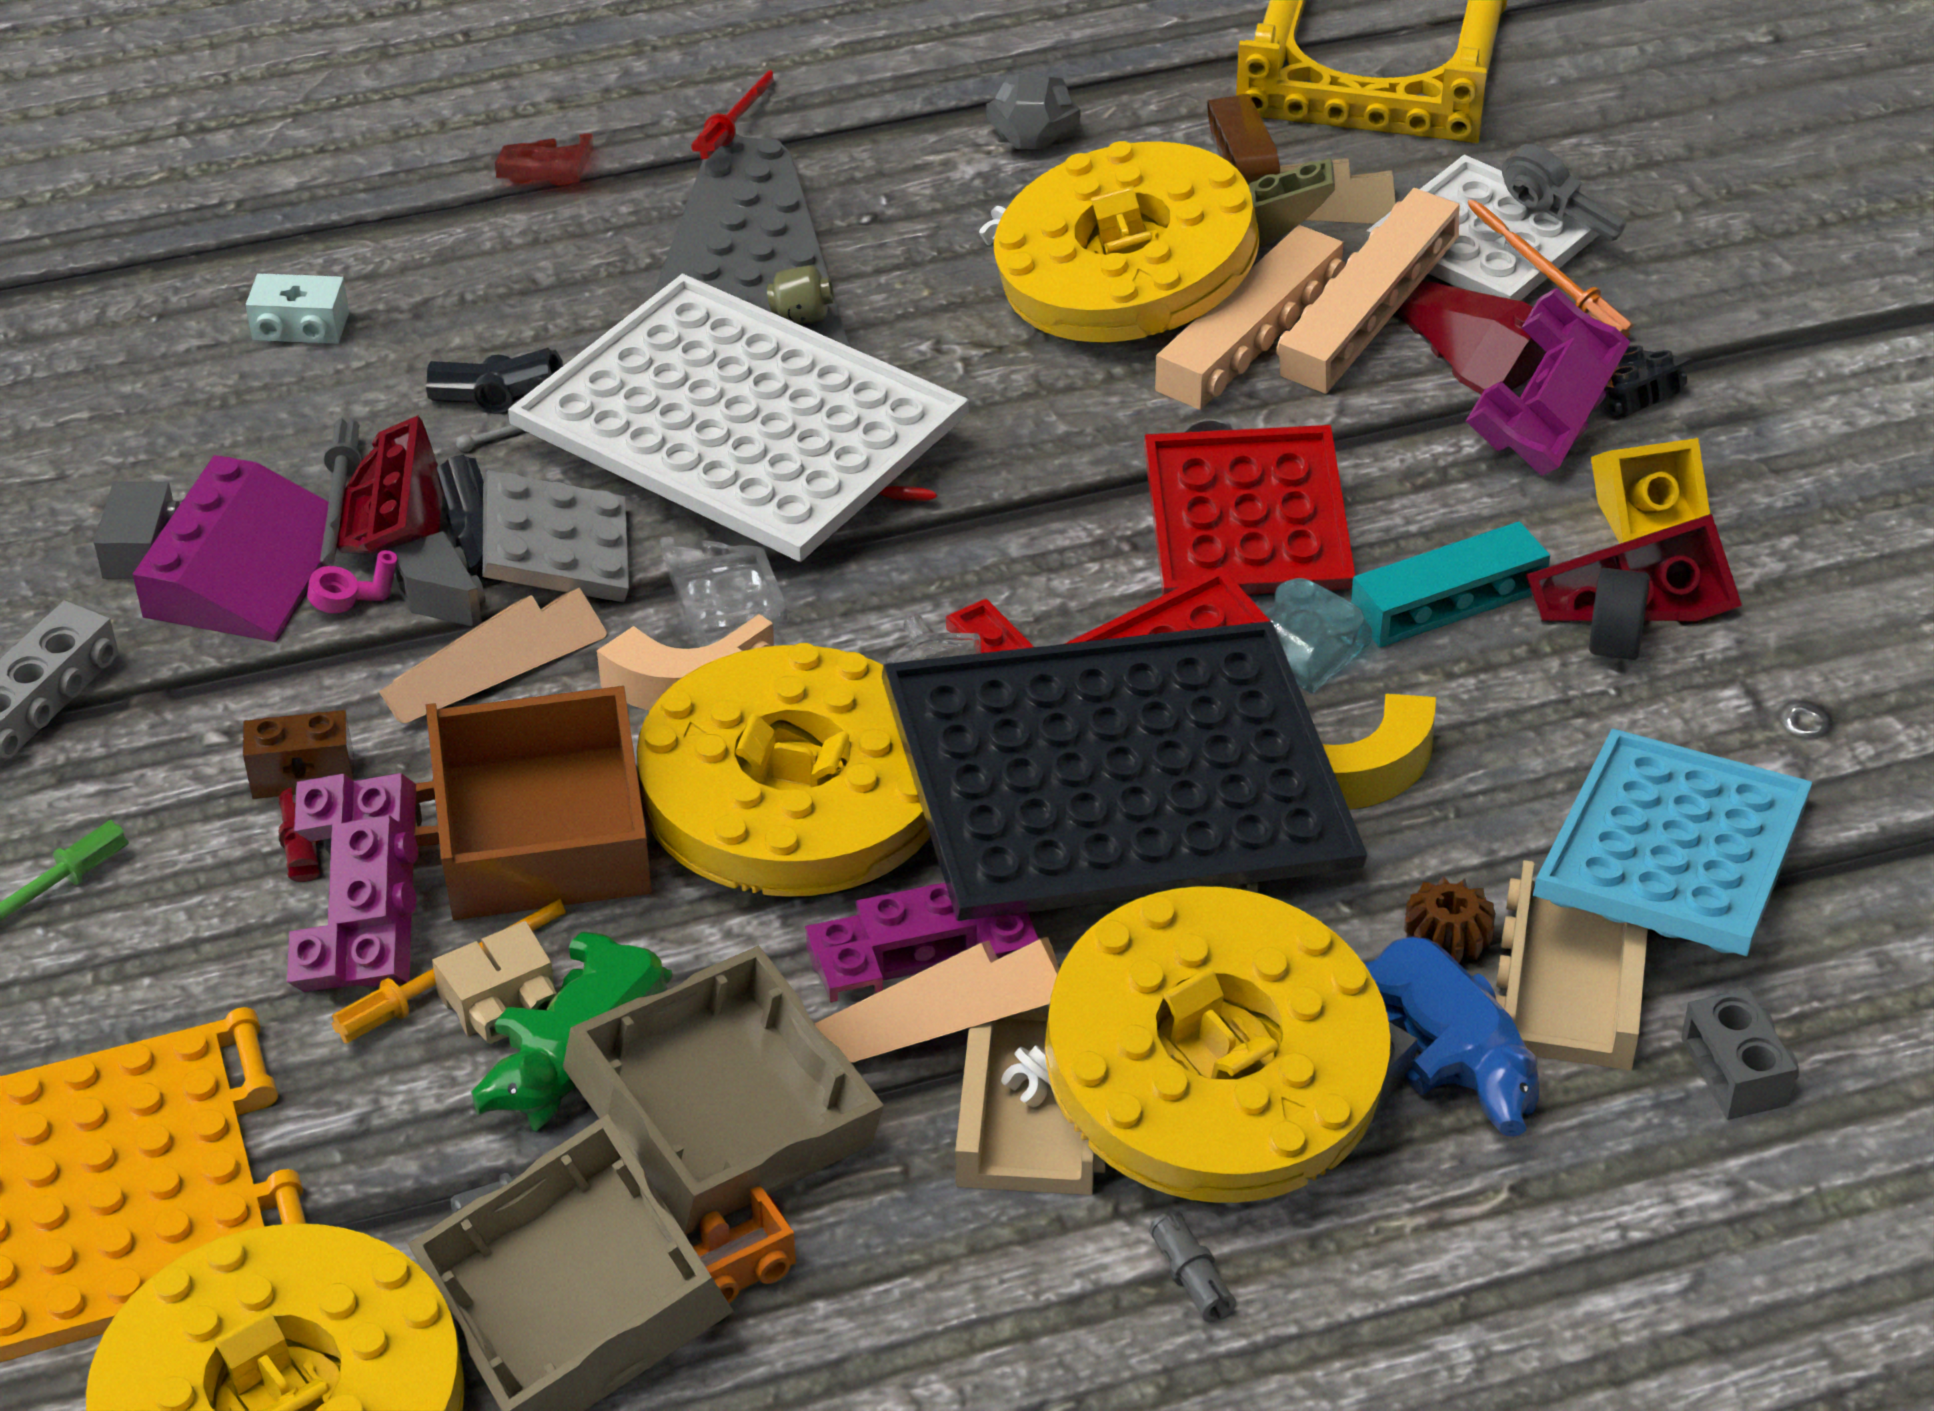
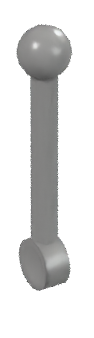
M510 425L472 437L465 434L458 437L456 446L462 452H469L474 445L524 430Z

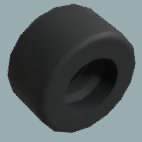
M1610 568L1600 570L1589 642L1591 654L1629 660L1638 659L1650 577L1647 573Z

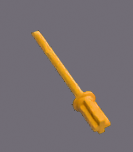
M558 899L511 926L526 920L531 930L534 931L565 914L566 911L561 899ZM482 942L478 943L483 950ZM434 969L423 973L400 987L389 978L381 981L378 990L332 1014L334 1022L331 1024L335 1033L340 1034L344 1043H349L394 1017L399 1019L407 1017L409 1014L407 1001L436 985Z

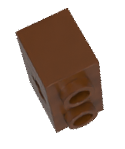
M346 710L244 720L243 758L252 799L278 797L288 788H292V795H296V786L299 781L345 774L354 780V751Z

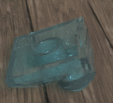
M1296 578L1282 583L1276 590L1275 603L1264 612L1268 619L1273 622L1298 686L1311 694L1371 644L1372 628L1364 619L1361 609L1307 579Z

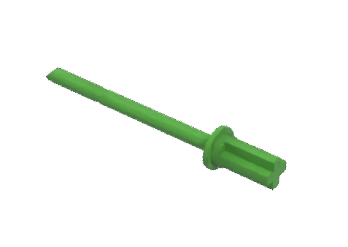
M109 820L67 849L58 848L53 851L57 865L0 902V921L66 877L75 885L83 882L82 875L129 844L123 835V829L118 824L115 825L112 820Z

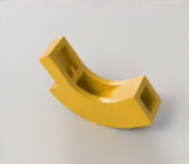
M1385 694L1383 720L1375 732L1362 740L1349 744H1322L1349 809L1364 808L1390 800L1410 788L1421 777L1429 764L1432 753L1436 697Z

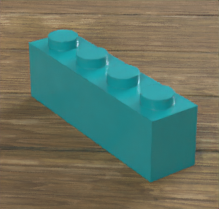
M1518 521L1353 576L1350 613L1377 646L1381 648L1532 596L1526 574L1549 567L1551 555L1527 528Z

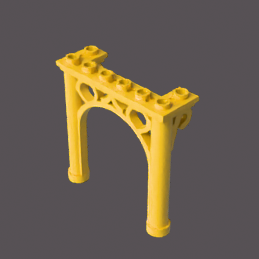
M1270 0L1263 23H1258L1254 41L1240 40L1236 95L1248 93L1260 117L1479 143L1486 79L1500 15L1506 9L1508 0H1468L1457 50L1453 57L1434 70L1412 76L1393 78L1358 76L1328 68L1310 59L1299 49L1295 42V36L1306 0ZM1287 60L1289 65L1283 68L1284 61ZM1310 80V81H1312L1313 83H1310V82H1301V81Z

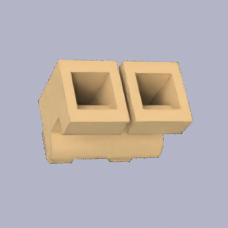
M526 920L482 938L483 950L478 942L475 941L432 959L438 996L447 1009L453 1007L467 1036L479 1033L489 1044L504 1039L508 1036L497 1033L495 1028L490 1029V1027H495L497 1019L507 1007L546 1011L553 998L557 995L551 961Z

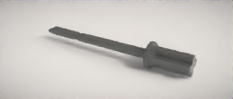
M343 418L335 422L332 445L326 450L324 455V465L333 473L320 561L325 566H334L347 476L355 473L361 462V456L357 450L360 425L354 419L349 423Z

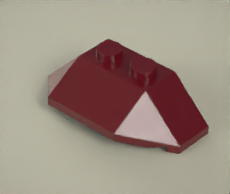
M419 415L378 432L372 442L374 449L360 462L347 484L337 541V548L341 553L378 555L381 551H389V548L439 533L443 493L437 476L438 463L424 423Z

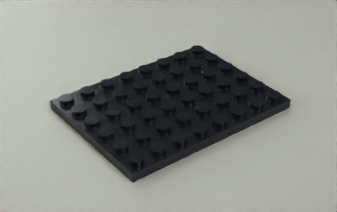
M1272 621L883 664L881 678L957 921L1139 898L1177 888L1223 887L1364 867L1367 852Z

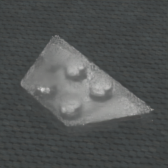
M674 537L660 538L661 553L696 648L718 642L758 614L773 623V631L788 622L787 607L763 547L749 545L728 546L721 542L704 541L702 549L676 547V538Z

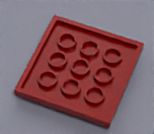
M1331 425L1145 434L1144 451L1162 595L1220 567L1225 569L1247 595L1352 589L1355 570Z

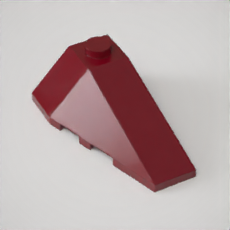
M1712 514L1526 574L1541 621H1592L1600 570L1603 568L1642 572L1649 575L1650 582L1645 621H1697L1742 606Z

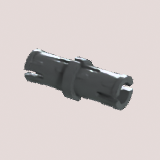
M1170 1211V1217L1174 1225L1171 1224L1166 1213L1161 1214L1151 1223L1149 1233L1156 1240L1168 1259L1171 1268L1169 1274L1178 1286L1184 1285L1205 1322L1211 1323L1215 1321L1211 1308L1214 1309L1219 1320L1225 1318L1235 1308L1236 1299L1216 1272L1213 1264L1215 1262L1213 1254L1206 1246H1201L1186 1224L1185 1218L1179 1211Z

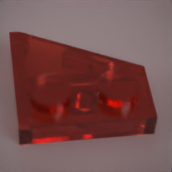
M591 133L579 134V144L557 147L555 138L538 140L533 143L504 145L495 161L496 178L509 179L514 183L545 180L555 185H568L573 182H579L593 151V135Z

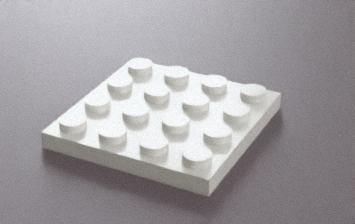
M1467 155L1460 157L1420 188V190L1460 204L1459 237L1428 273L1457 288L1521 301L1548 278L1516 251L1506 240L1505 236L1495 232L1480 220L1470 209L1468 200L1477 201L1488 208L1504 222L1509 231L1523 238L1558 269L1600 235L1568 214L1562 221H1559L1545 211L1532 210L1523 206L1507 190L1501 170ZM1390 213L1366 231V242L1372 230L1377 226L1380 227L1389 217Z

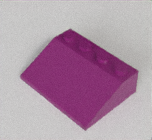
M213 455L132 574L142 617L276 642L307 593L311 574L324 565L320 561L329 502L257 462Z

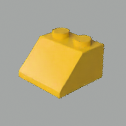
M1699 438L1611 450L1591 457L1597 501L1619 543L1710 514Z

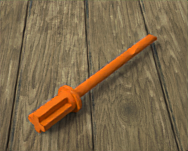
M1468 200L1470 209L1480 220L1495 232L1505 236L1506 240L1516 251L1575 300V305L1592 318L1616 327L1626 338L1629 337L1631 334L1629 331L1634 326L1633 323L1601 297L1599 288L1592 287L1587 291L1582 290L1519 235L1509 231L1504 222L1488 208L1477 201Z

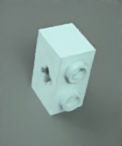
M257 273L245 304L252 340L338 344L349 314L344 277Z

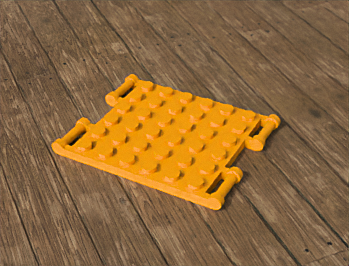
M248 1007L237 1008L228 1013L223 1020L0 1076V1362L104 1334L118 1311L147 1280L186 1253L220 1237L264 1227L261 1211L278 1207L282 1225L306 1224L300 1202L303 1187L298 1172L292 1169L278 1170L272 1173L265 1182L253 1184L237 1116L267 1108L275 1103L278 1098L275 1081L266 1072L257 1037L260 1032V1023L255 1010ZM236 1044L245 1082L241 1087L230 1089L220 1048Z

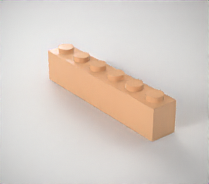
M1413 188L1402 202L1398 201L1383 224L1372 230L1364 246L1358 252L1351 254L1345 268L1338 276L1331 278L1327 282L1323 293L1313 305L1309 304L1306 306L1300 320L1290 331H1285L1282 334L1276 350L1280 360V376L1327 394L1459 237L1460 204L1417 188Z
M1298 225L1250 269L1242 283L1225 300L1207 313L1196 318L1156 355L1155 391L1199 410L1215 396L1221 395L1226 385L1239 373H1244L1250 363L1262 351H1267L1274 340L1286 328L1290 329L1295 324L1297 318L1303 313L1306 306L1309 304L1313 305L1323 293L1327 282L1331 278H1336L1345 268V262L1342 261L1344 242Z

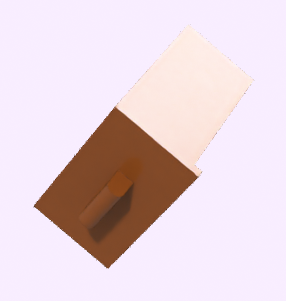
M624 685L437 709L436 703L425 704L433 781L416 783V804L435 800L438 826H417L415 811L414 836L418 847L440 844L441 860L452 920L542 909L558 899H561L563 906L652 894L647 839Z

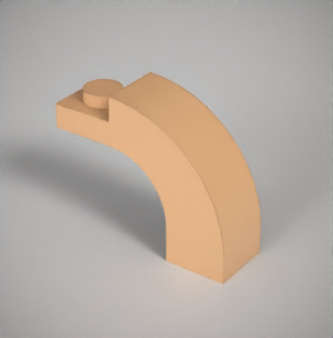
M758 614L718 642L691 649L673 648L663 645L633 626L597 650L601 687L607 688L624 685L627 703L650 711L651 707L669 687L698 667L736 652L774 646L773 623Z

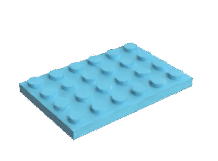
M1612 728L1536 878L1533 896L1550 900V902L1559 907H1574L1596 913L1612 922H1627L1649 928L1665 937H1680L1709 945L1718 952L1737 953L1747 956L1809 799L1812 781Z

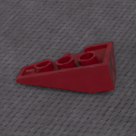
M1422 280L1396 311L1416 334L1424 335L1431 342V351L1437 358L1444 357L1453 366L1452 374L1460 383L1480 395L1485 389L1499 381H1502L1510 390L1515 389L1532 378L1546 354V351L1521 328L1533 309L1532 306L1523 301Z

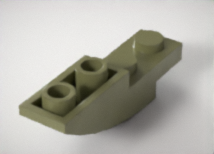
M1331 158L1318 162H1307L1299 168L1277 175H1266L1258 181L1249 183L1259 230L1258 248L1281 237L1306 220L1335 190V179Z

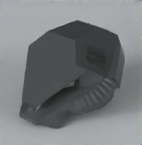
M1008 75L995 97L996 99L986 103L987 119L995 126L998 135L1003 140L1010 141L1017 149L1042 150L1051 143L1060 144L1069 137L1072 128L1079 124L1081 111L1071 101L1063 78Z

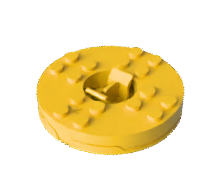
M1118 141L1108 147L1085 154L1077 153L1071 155L1065 162L1036 178L1013 199L1003 213L994 237V254L1005 295L1014 311L1023 320L1046 333L1085 342H1117L1144 338L1148 335H1155L1168 329L1177 328L1202 316L1219 305L1242 283L1255 261L1259 246V230L1252 195L1245 178L1237 168L1217 154L1205 149L1181 143L1161 141L1135 143Z
M798 643L795 645L754 648L720 657L698 667L675 682L651 707L643 722L637 743V774L642 811L646 824L655 839L679 863L713 882L734 889L741 885L742 891L752 888L753 893H757L762 889L763 895L812 896L833 893L870 882L903 864L922 847L930 837V833L881 678L883 665L857 652H846L833 648L814 646L809 643Z
M1187 887L1154 893L1117 908L1088 929L1072 947L1056 976L1050 998L1045 1038L1046 1068L1055 1099L1068 1123H1075L1074 1131L1082 1132L1080 1138L1082 1140H1089L1088 1147L1095 1154L1122 1174L1147 1187L1173 1196L1214 1203H1239L1280 1196L1307 1185L1308 1179L1315 1181L1318 1174L1325 1175L1326 1168L1332 1170L1362 1139L1373 1119L1390 1057L1389 1020L1383 998L1369 970L1354 950L1338 934L1303 910L1263 894L1225 887Z
M283 1224L254 1228L220 1237L186 1253L147 1280L115 1315L95 1351L86 1388V1411H462L465 1384L463 1365L451 1312L433 1280L417 1263L386 1242L364 1233L321 1224Z

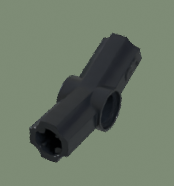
M545 348L515 358L500 354L491 355L482 364L430 361L427 368V398L431 399V401L475 403L481 410L487 413H504L512 406L514 400L523 398L563 367V360L556 349L550 350Z
M465 455L450 457L443 464L437 466V476L447 506L446 519L453 547H460L462 549L470 576L477 575L485 587L499 584L502 580L483 577L484 481L476 458H469Z

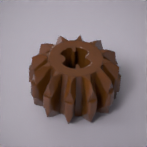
M1442 876L1437 886L1423 881L1418 893L1411 894L1410 900L1406 904L1404 923L1406 937L1429 939L1437 943L1458 963L1462 957L1477 961L1482 949L1489 948L1490 942L1493 940L1496 915L1494 903L1486 900L1484 888L1468 889L1465 878L1458 884L1449 883Z

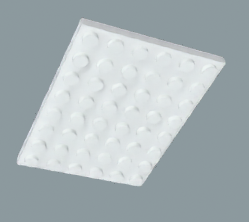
M682 273L508 409L510 424L801 562L969 414V399Z

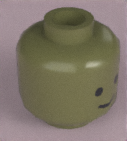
M814 265L781 270L775 274L773 283L767 285V296L771 313L799 325L824 320L827 316L828 304L835 303L831 278H823L821 272Z

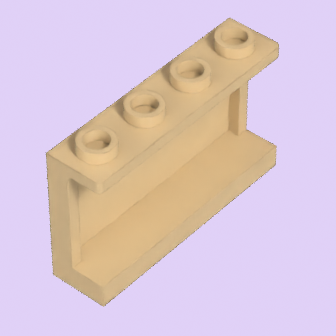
M1523 860L1521 879L1510 878L1506 910L1516 911V917L1505 916L1501 948L1512 950L1511 956L1500 955L1496 987L1507 990L1506 996L1496 995V1001L1509 1013L1526 1048L1533 1052L1536 1057L1632 1071L1639 1035L1648 928L1627 922H1612L1596 913L1574 907H1559L1550 902V900L1533 896L1535 882L1532 880L1534 862Z
M1049 1006L1037 1007L969 1028L955 1149L956 1187L1092 1195L1094 1172L1105 1173L1106 1162L1088 1147L1089 1140H1082L1080 1138L1082 1132L1074 1131L1075 1123H1068L1055 1099L1050 1084H1048V1092L1043 1102L1033 1108L1020 1100L1022 1094L1028 1089L1029 1078L1023 1080L1016 1090L1005 1086L1001 1082L1004 1072L1010 1066L1022 1063L1014 1054L1019 1047H1023L1030 1052L1037 1045L1045 1050Z

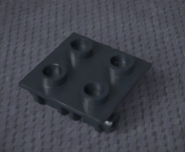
M1639 345L1628 346L1604 388L1609 393V400L1606 402L1607 411L1611 416L1624 418L1641 410V408H1647L1651 404L1658 403L1680 393L1687 384V375L1681 368L1693 363V359L1675 356L1669 350L1652 352L1643 350V347Z

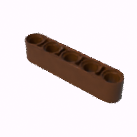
M1247 93L1207 100L1210 130L1223 159L1237 168L1245 178L1248 186L1249 183L1258 181L1263 176L1280 174L1276 146L1250 95Z

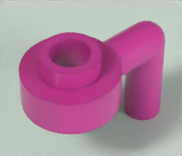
M388 550L379 552L373 582L357 581L351 572L341 567L325 566L318 568L310 576L307 592L308 600L314 607L323 612L342 613L351 609L356 600L384 601L388 599L391 593L397 555Z

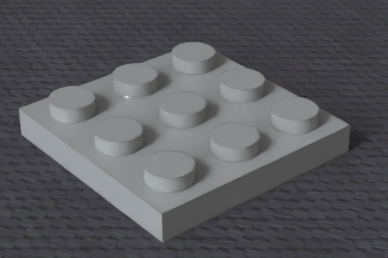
M487 470L483 483V577L563 592H570L580 587L585 596L624 602L629 589L625 496L603 490L596 491L569 486L561 482H548L522 477L514 473Z

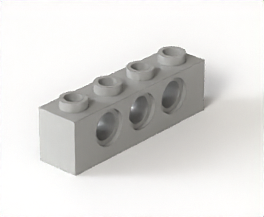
M64 600L0 658V767L12 758L41 728L45 727L67 703L79 695L82 689L119 655L110 618Z

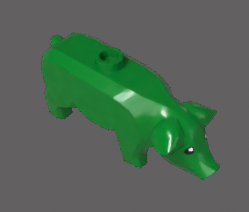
M579 933L571 941L569 953L571 959L584 962V969L573 968L564 977L559 992L553 998L547 1010L507 1007L495 1023L496 1032L508 1036L511 1047L521 1051L500 1060L471 1091L477 1115L480 1116L486 1112L496 1110L526 1113L530 1126L537 1133L557 1113L562 1101L561 1099L571 1090L578 1089L563 1069L570 1028L637 998L667 991L666 984L673 977L672 970L663 967L660 958L649 949L617 944L612 938L603 934Z

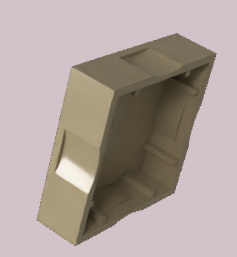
M759 945L694 973L687 980L670 990L637 998L570 1028L563 1069L597 1116L602 1118L606 1114L609 1115L685 1235L699 1229L701 1219L710 1212L717 1211L724 1217L750 1204V1190L759 1185L769 1195L873 1143L884 1105L839 1047L826 1038L815 1026L804 1007L803 1001Z
M608 1114L537 1159L524 1173L512 1182L487 1195L478 1197L408 1243L420 1267L433 1280L443 1295L452 1318L465 1334L469 1354L501 1411H585L734 1312Z

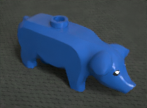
M1406 937L1395 940L1375 960L1364 963L1375 980L1383 998L1389 1022L1399 1028H1406L1407 1033L1417 1038L1416 1048L1421 1053L1412 1061V1068L1405 1073L1409 1085L1420 1095L1426 1094L1437 1086L1449 1083L1473 1088L1477 1091L1481 1110L1502 1134L1514 1137L1524 1133L1527 1127L1523 1121V1113L1525 1115L1533 1114L1539 1099L1538 1061L1535 1054L1526 1048L1509 1013L1496 1001L1495 992L1488 980L1479 973L1471 976L1437 943L1419 937Z

